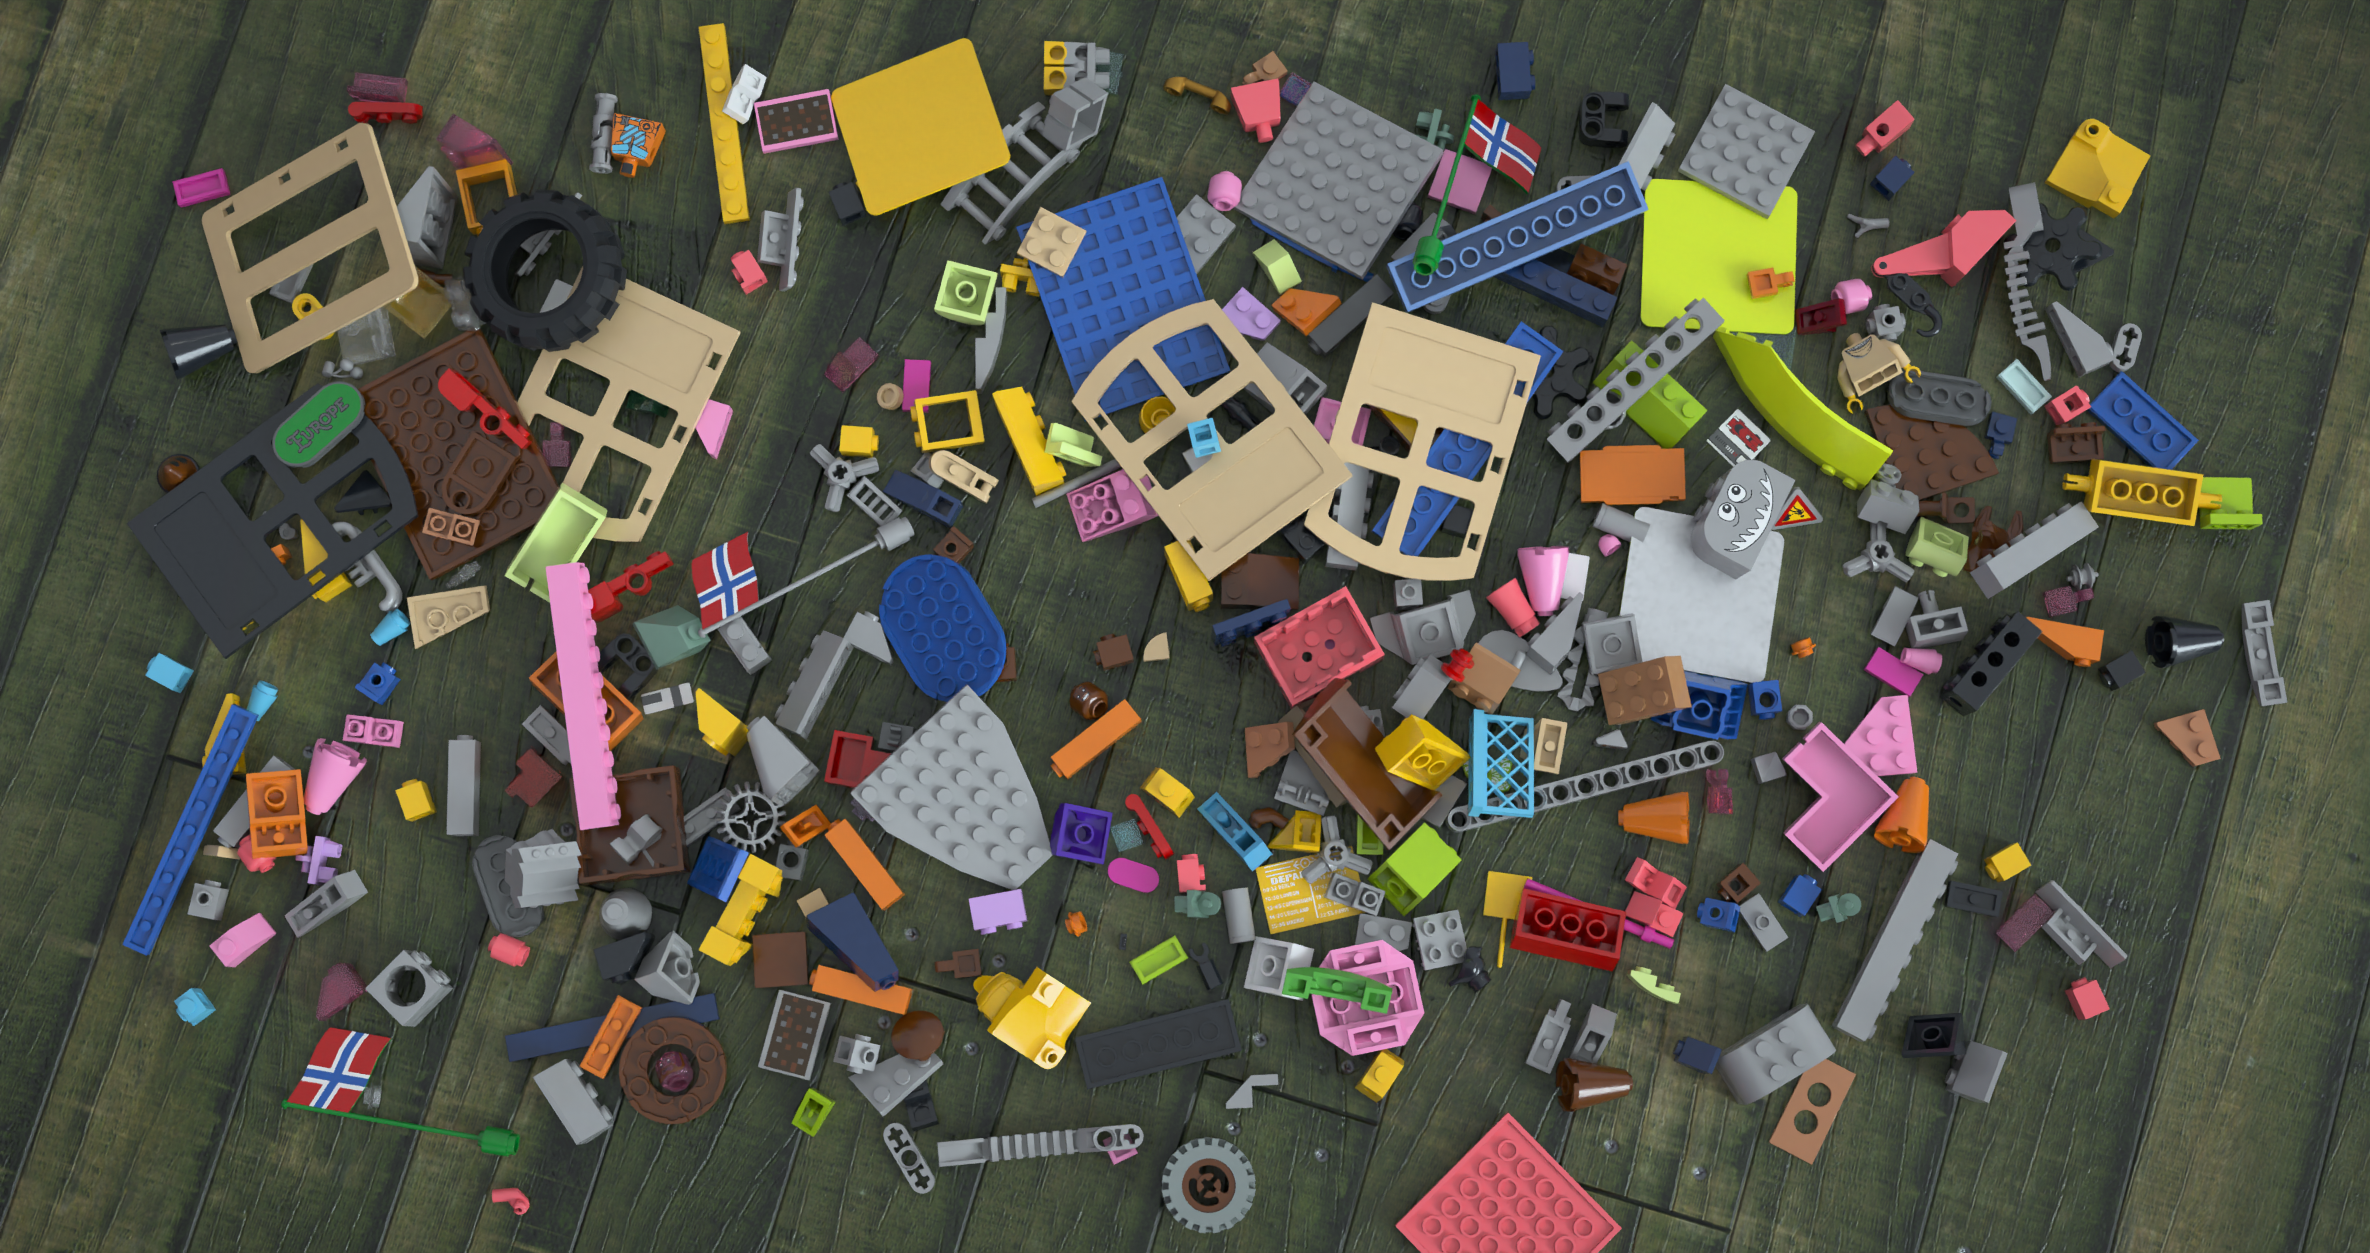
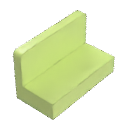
M1051 423L1045 453L1084 467L1100 466L1102 456L1091 452L1093 436L1058 423Z

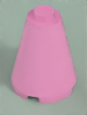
M1539 546L1517 549L1520 567L1533 611H1538V616H1552L1553 611L1559 610L1569 557V547Z
M323 738L318 739L315 743L303 797L304 804L306 805L305 809L316 815H320L321 812H328L367 762L365 757L362 760L358 758L360 753L336 741H333L331 745L324 744L326 739Z

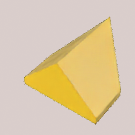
M1295 810V815L1267 847L1269 849L1318 853L1320 849L1321 815L1309 811Z

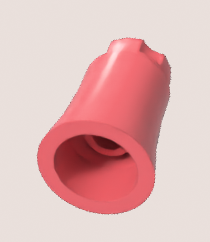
M1516 577L1485 597L1498 610L1510 628L1514 629L1518 637L1525 635L1540 624L1534 616L1535 612L1521 591Z

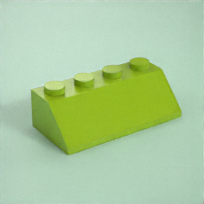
M1631 340L1593 381V384L1603 389L1608 384L1607 377L1616 369L1620 372L1628 366L1625 361L1636 351L1639 354L1644 351ZM1647 356L1645 360L1646 365L1649 368H1657L1659 365L1650 356ZM1630 372L1626 376V382L1630 386H1636L1641 382V376L1637 372ZM1667 373L1626 410V415L1660 447L1670 449L1679 442L1708 410ZM1616 389L1610 390V391H1613V392L1617 393L1618 395H1620V396L1622 397L1620 391H1618V390H1616Z

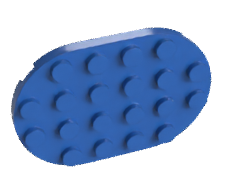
M920 555L900 564L884 584L881 605L879 604V615L886 636L911 678L924 693L948 702L966 684L978 697L983 695L994 685L1002 672L1006 659V639L998 619L974 579L959 563L943 556Z

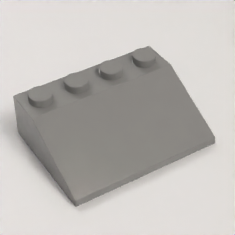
M428 166L398 204L397 210L414 265L443 269L458 196L438 171L431 166Z

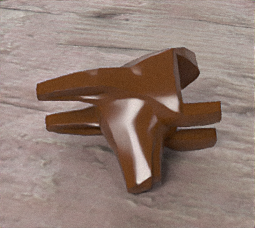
M1986 506L1981 511L1972 528V541L1968 547L1967 561L1963 566L1964 571L1972 572L1979 567L1976 563L1988 554L1995 557L1993 551L2004 544L2010 547L2009 541L2021 533L2023 534L2022 511L2016 510L2007 531L1997 527L1990 521L1992 515L1991 506Z

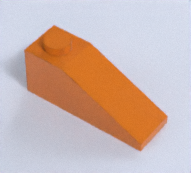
M2026 617L2043 631L2037 639L2066 660L2075 661L2074 665L2090 667L2091 664L2100 661L2104 630Z

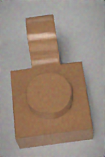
M1274 51L1252 64L1254 72L1249 73L1243 78L1244 82H1242V85L1277 78L1279 80L1287 75L1288 71Z

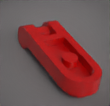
M352 102L348 106L349 114L357 123H367L369 119H376L377 122L381 123L401 120L404 123L413 124L423 118V106L415 103Z
M1136 794L1128 795L1125 800L1126 808L1131 812H1136L1140 819L1136 823L1143 835L1145 836L1149 833L1154 841L1150 846L1158 858L1163 856L1165 860L1173 856L1174 852L1140 797Z

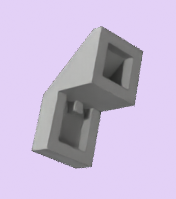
M1278 1074L1250 1075L1225 1103V1108H1253L1252 1086L1278 1085Z

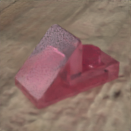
M859 337L844 353L841 351L837 353L824 375L844 392L879 355Z

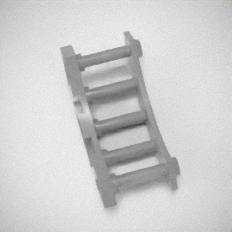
M1039 101L1018 116L1021 120L1013 127L1008 124L1002 129L1008 147L1012 143H1018L1044 166L1032 179L1011 160L1002 166L1024 186L1016 197L1010 200L983 173L953 185L940 204L947 211L956 206H962L988 230V233L982 240L985 245L994 239L996 241L1001 239L1007 231L1005 227L1034 191L1055 171L1067 162L1072 163L1080 154L1078 149L1082 143L1066 152L1052 143L1061 152L1051 159L1024 135L1029 129H1036L1043 135L1045 125L1042 122L1043 118L1041 115L1046 108ZM978 184L1005 208L995 222L968 199L969 195L967 194L974 185Z

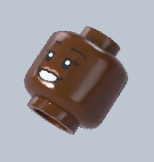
M1088 681L1075 686L1071 691L1070 707L1077 714L1087 720H1094L1105 714L1108 708V696L1101 688Z

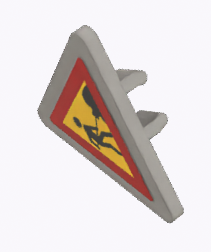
M1794 487L1787 496L1771 530L1821 523L1823 517L1799 487Z

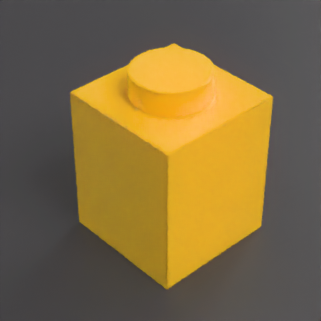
M842 425L839 449L841 455L872 458L873 451H878L879 436L875 435L874 429L872 427Z
M412 779L402 783L403 788L395 790L406 820L413 822L437 812L427 783Z
M2018 842L2010 844L1984 859L1987 864L1985 869L1988 875L1993 880L1996 879L1997 882L2005 881L2031 866Z

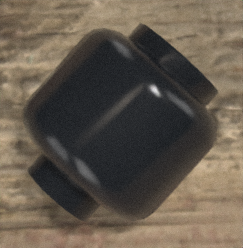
M1412 202L1393 232L1394 236L1400 240H1407L1423 223V210L1415 202Z

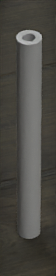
M1114 459L1032 498V502L1035 508L1115 471L1121 468V466Z

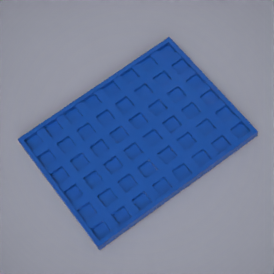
M1162 177L1055 213V215L1087 231L1063 278L1028 260L1075 395L1096 365L1130 334L1169 312L1206 301ZM1033 221L1016 227L1021 243ZM1208 325L1184 331L1153 347L1154 351L1183 388L1230 372L1220 340ZM1134 360L1113 381L1099 400L1098 405L1107 415L1154 397L1162 396L1164 393L1142 364Z

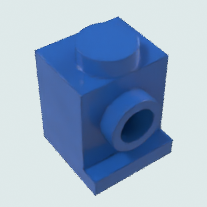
M374 662L355 688L373 701L383 705L401 679L394 675L397 670L385 662L382 665ZM378 676H380V684L375 685L374 681Z
M1706 898L1705 903L1699 904L1697 918L1701 919L1700 923L1704 926L1735 933L1741 907L1736 903ZM1719 909L1720 915L1716 918H1713V910Z

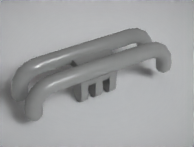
M347 522L332 524L341 537L348 535L352 540L362 533L357 527ZM375 550L346 570L348 571L354 566L356 567L348 574L351 579L362 575V577L354 582L357 588L377 576L386 590V597L379 603L380 610L388 613L389 611L393 612L400 606L402 602L401 588Z

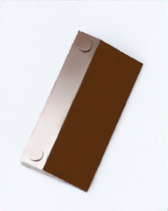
M1334 678L1317 695L1292 735L1384 847L1390 850L1443 795L1439 791L1430 790L1387 771L1375 750L1385 737L1346 690L1352 683L1346 679Z

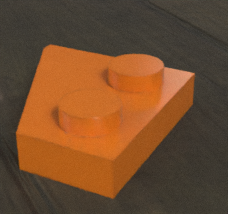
M1289 288L1271 306L1277 314L1307 336L1342 303L1339 297L1335 295Z

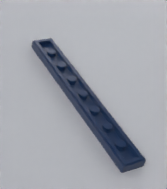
M715 993L694 997L693 1002L689 1005L673 1001L642 1008L627 1038H631L649 1022L663 1017H685L699 1023L719 1020ZM607 1015L507 1035L505 1039L509 1062L591 1046Z

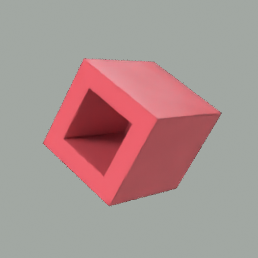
M2086 977L2073 981L2071 983L2072 988L2065 990L2078 1020H2086L2110 1009L2097 980L2087 981Z

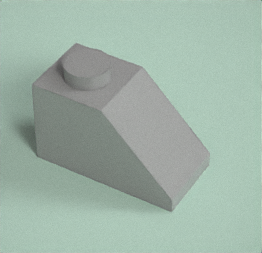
M865 611L864 615L857 612L844 638L853 647L892 666L894 660L883 627L878 622L879 617Z
M1592 1004L1583 1020L1569 1058L1597 1064L1612 1036L1617 1014Z

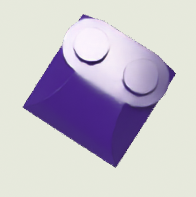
M1061 803L1055 813L1050 848L1052 855L1104 864L1113 813Z

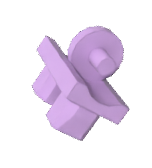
M316 836L314 847L308 846L307 854H304V856L296 855V861H303L301 872L309 873L308 883L323 886V883L338 875V869L326 867L327 857L340 858L342 845L330 841L329 838Z

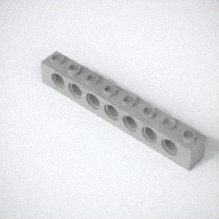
M1704 297L1700 301L1695 298L1684 308L1687 312L1680 319L1675 316L1664 326L1667 329L1665 333L1660 337L1655 334L1645 343L1648 348L1644 352L1639 354L1636 351L1625 361L1628 366L1620 372L1616 369L1606 378L1608 384L1603 389L1596 387L1587 396L1589 401L1583 407L1579 404L1576 405L1567 414L1569 419L1563 425L1558 422L1548 431L1550 436L1547 440L1568 463L1724 323L1725 320ZM1689 319H1695L1699 322L1700 329L1695 333H1690L1685 329V322ZM1667 338H1678L1680 347L1674 351L1667 349L1665 346ZM1651 354L1658 355L1661 360L1660 365L1657 368H1649L1645 363L1647 356ZM1630 372L1640 374L1641 382L1638 385L1630 386L1626 382V376ZM1612 389L1620 391L1622 395L1621 400L1616 404H1612L1606 399L1607 393ZM1591 407L1601 409L1602 417L1598 421L1588 419L1587 411ZM1573 424L1580 425L1583 429L1581 437L1577 439L1570 438L1567 433L1568 428Z

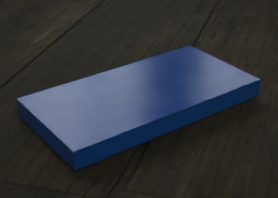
M2122 371L2090 403L2091 407L2087 409L2093 417L2149 467L2172 470L2199 441Z
M709 836L687 884L727 902L749 852Z

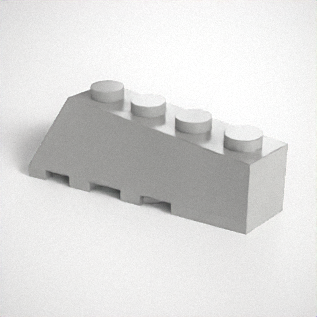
M1344 463L1353 477L1335 489L1331 519L1359 538L1366 539L1368 524L1363 523L1364 513L1369 514L1371 498H1366L1367 488H1372L1374 473H1370L1369 469ZM1328 545L1325 567L1356 571L1360 563L1344 556Z

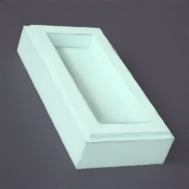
M2018 359L1996 377L2030 415L2052 397Z

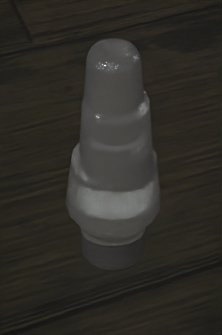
M476 560L470 564H465L445 586L451 589L474 577L475 573L481 569L480 564Z

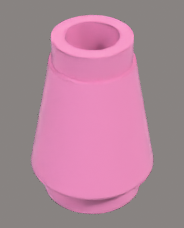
M1904 648L1900 661L1930 675L1931 673H1938L1942 664V654L1937 653L1935 649Z

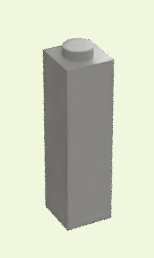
M458 735L457 740H449L447 835L479 836L481 742L473 740L471 735Z
M273 756L260 773L296 769L282 758ZM247 789L213 830L220 836L217 840L227 848L232 846L239 848V842L250 835Z

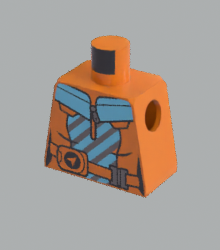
M614 113L611 154L615 160L622 162L619 172L621 175L634 178L637 165L651 166L666 132L662 123Z

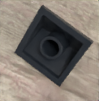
M1962 1013L1909 1016L1901 1054L1903 1058L1966 1054Z

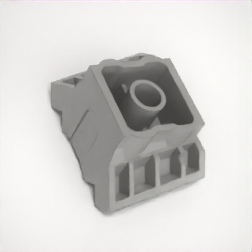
M550 829L548 831H541L534 837L526 841H519L506 849L505 881L510 886V895L515 908H535L539 905L550 906L554 903L564 904V902L578 900L575 889H580L577 879L578 870L581 866L577 856H580L581 852L576 841L565 842L553 829Z

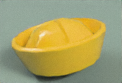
M1154 397L1143 405L1139 413V424L1144 433L1150 431L1176 411V408L1167 397Z

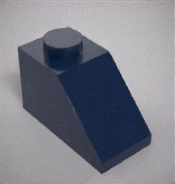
M1687 1036L1677 1041L1673 1049V1054L1676 1055L1674 1061L1702 1074H1712L1722 1049Z

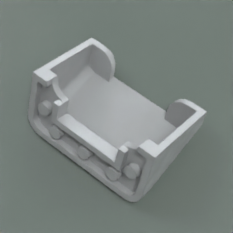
M765 716L761 719L757 717L747 726L749 731L746 736L764 793L771 801L779 806L781 804L785 806L821 771L777 726H774Z

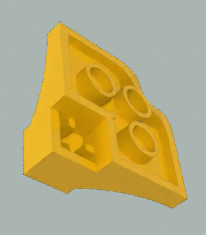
M2087 119L2076 129L2046 179L2045 184L2089 209L2093 206L2114 219L2121 213L2131 196L2132 190L2150 155L2114 135L2109 130V127L2096 119ZM2089 128H2093L2096 134H2091Z
M1036 967L1022 989L1016 986L987 1031L1039 1066L1051 1069L1064 1056L1067 1038L1091 1003Z

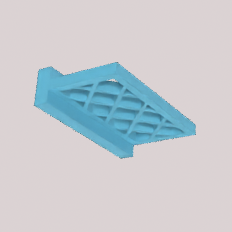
M1474 709L1469 718L1468 754L1471 758L1468 760V816L1479 817L1480 813L1532 818L1534 816V718L1484 714V710ZM1487 722L1497 723L1503 731L1495 737L1487 729ZM1515 725L1527 726V735L1522 739L1511 730ZM1506 733L1516 742L1509 750L1499 741ZM1493 744L1503 753L1496 761L1487 753V749ZM1519 746L1527 753V759L1522 763L1511 754ZM1506 757L1516 766L1509 774L1498 765ZM1493 768L1503 777L1496 785L1487 778V773ZM1519 770L1527 777V783L1522 787L1511 778ZM1506 781L1516 790L1509 798L1498 789ZM1493 792L1503 801L1499 807L1487 806V797ZM1520 795L1527 802V809H1518L1511 801Z

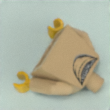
M1854 333L1846 340L1849 347L1842 351L1844 360L1839 363L1837 379L1844 397H1847L1849 400L1847 409L1853 414L1850 408L1853 402H1858L1861 410H1863V403L1856 399V393L1858 396H1861L1903 373L1901 368L1905 370L1904 379L1908 383L1913 382L1908 376L1909 371H1914L1918 377L1921 376V371L1918 367L1909 364L1911 361L1899 344L1886 339L1879 340L1875 335H1869L1862 339L1859 333Z

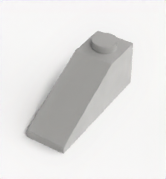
M2056 301L2045 309L2078 377L2100 369L2114 360L2110 344L2105 342L2100 334Z
M355 870L334 876L284 916L297 938L354 904L368 891Z

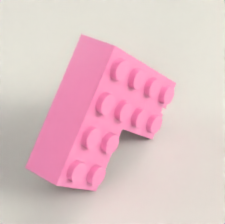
M1818 722L1803 737L1806 743L1802 745L1798 742L1782 759L1820 796L1783 833L1824 872L1899 796L1822 722Z

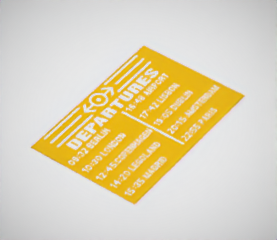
M1349 846V848H1351V851H1350V852H1351V853H1354V852H1353V847H1352V846ZM1338 849L1335 851L1331 850L1329 858L1331 860L1336 858V861H1339L1340 851ZM1317 854L1257 867L1256 873L1270 934L1365 913L1324 898L1333 873L1361 882L1359 873L1346 867L1343 870L1337 868L1333 872L1328 870L1312 884H1309L1303 878L1301 872L1319 858Z

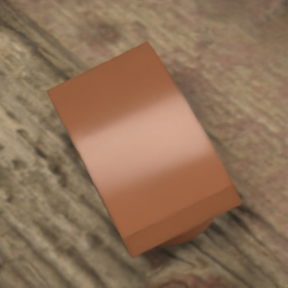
M429 508L422 533L473 546L480 521Z

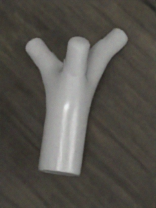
M1852 214L1847 216L1848 219L1861 225V228L1855 233L1856 238H1859L1868 230L1889 227L1888 218H1861Z

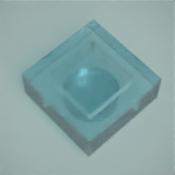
M1135 818L1110 827L1119 853L1144 844Z

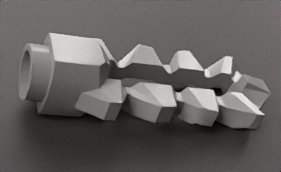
M1588 608L1583 622L1607 618L1608 613ZM1582 626L1575 631L1573 638L1579 645L1569 651L1567 657L1573 665L1565 669L1562 677L1568 683L1557 694V697L1564 701L1566 707L1573 711H1579L1585 706H1593L1594 700L1590 687L1599 685V677L1596 674L1591 675L1590 670H1588L1581 699L1570 697L1585 642Z

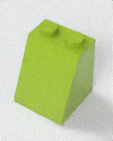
M1424 822L1368 880L1374 887L1386 891L1384 897L1405 916L1455 868L1461 859L1456 851L1448 846L1438 836V833Z

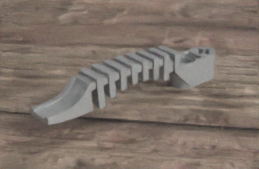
M2033 182L2009 187L2013 216L2017 220L2015 222L2017 237L2014 241L2004 242L2005 250H2010L2004 256L2006 264L2008 263V268H2005L2006 275L2009 276V280L2006 282L2008 288H2011V293H2008L2009 300L2013 301V305H2010L2011 312L2015 313L2013 318L2014 325L2018 326V329L2015 330L2016 335L2021 338L2023 345L2028 346L2038 355L2043 379L2047 381L2051 380V362L2046 336L2042 335L2028 339L2027 336L2028 334L2046 329L2045 323L2040 322L2025 327V322L2038 319L2036 311L2022 314V310L2033 307L2030 300L2020 303V298L2028 297L2029 294L2027 289L2018 291V286L2027 284L2025 276L2017 278V274L2028 272L2026 264L2018 265V261L2030 259L2029 252L2023 251V246L2033 232L2044 230L2036 184Z
M1122 1124L1077 1128V1130L1067 1129L1060 1132L1056 1130L1050 1133H1025V1135H1004L998 1138L987 1137V1139L975 1138L937 1142L939 1167L985 1163L986 1160L995 1162L999 1161V1159L1033 1158L1037 1155L1044 1157L1048 1156V1154L1055 1156L1061 1155V1153L1074 1154V1152L1087 1153L1133 1149L1141 1145L1144 1135L1139 1126ZM1132 1128V1132L1137 1133V1138L1133 1139L1132 1144H1130L1129 1140L1124 1139V1134H1128V1129ZM1107 1131L1111 1135V1142L1107 1146H1100L1097 1142V1136L1100 1132Z

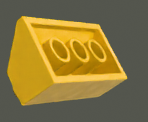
M1022 387L992 393L995 406L1035 495H1041L1064 484L1063 477L1066 476V472L1061 461L1056 463L1053 455L1045 453L1047 439H1045L1042 430L1046 428L1041 416L1034 415L1032 407L1035 406L1030 392L1025 393Z
M698 688L696 691L699 730L705 734L702 739L726 756L730 753L736 756L748 741L746 734L749 730L747 726Z

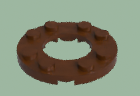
M678 1016L659 1018L640 1028L624 1047L619 1064L620 1084L631 1106L644 1117L664 1124L689 1122L707 1112L721 1095L727 1077L726 1056L717 1037L701 1023ZM668 1044H679L690 1049L696 1056L700 1067L699 1078L694 1087L687 1093L678 1096L665 1095L656 1090L650 1082L647 1072L648 1062L652 1054L661 1046Z

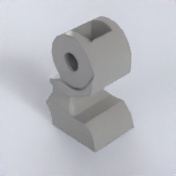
M646 814L630 826L624 839L618 837L610 845L630 865L638 858L639 853L642 850H646L647 846L660 835L663 829L653 822L649 814Z

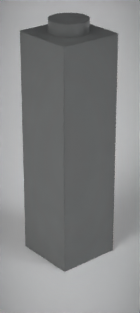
M1376 274L1308 334V347L1316 356L1320 354L1325 359L1366 323L1372 302L1385 306L1392 300L1394 292Z

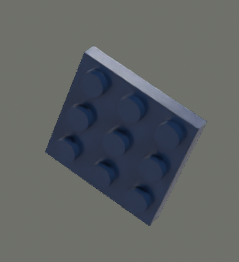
M1288 599L1212 625L1211 637L1214 645L1221 644V647L1229 646L1236 643L1235 639L1245 635L1247 639L1257 636L1263 628H1271L1286 620L1291 610Z

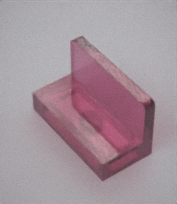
M355 72L353 86H347V92L354 100L405 103L408 81L406 78Z

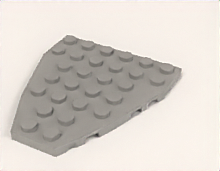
M967 684L850 792L886 832L961 872L1011 890H1016L1052 856L1049 838L1037 797L1003 722Z

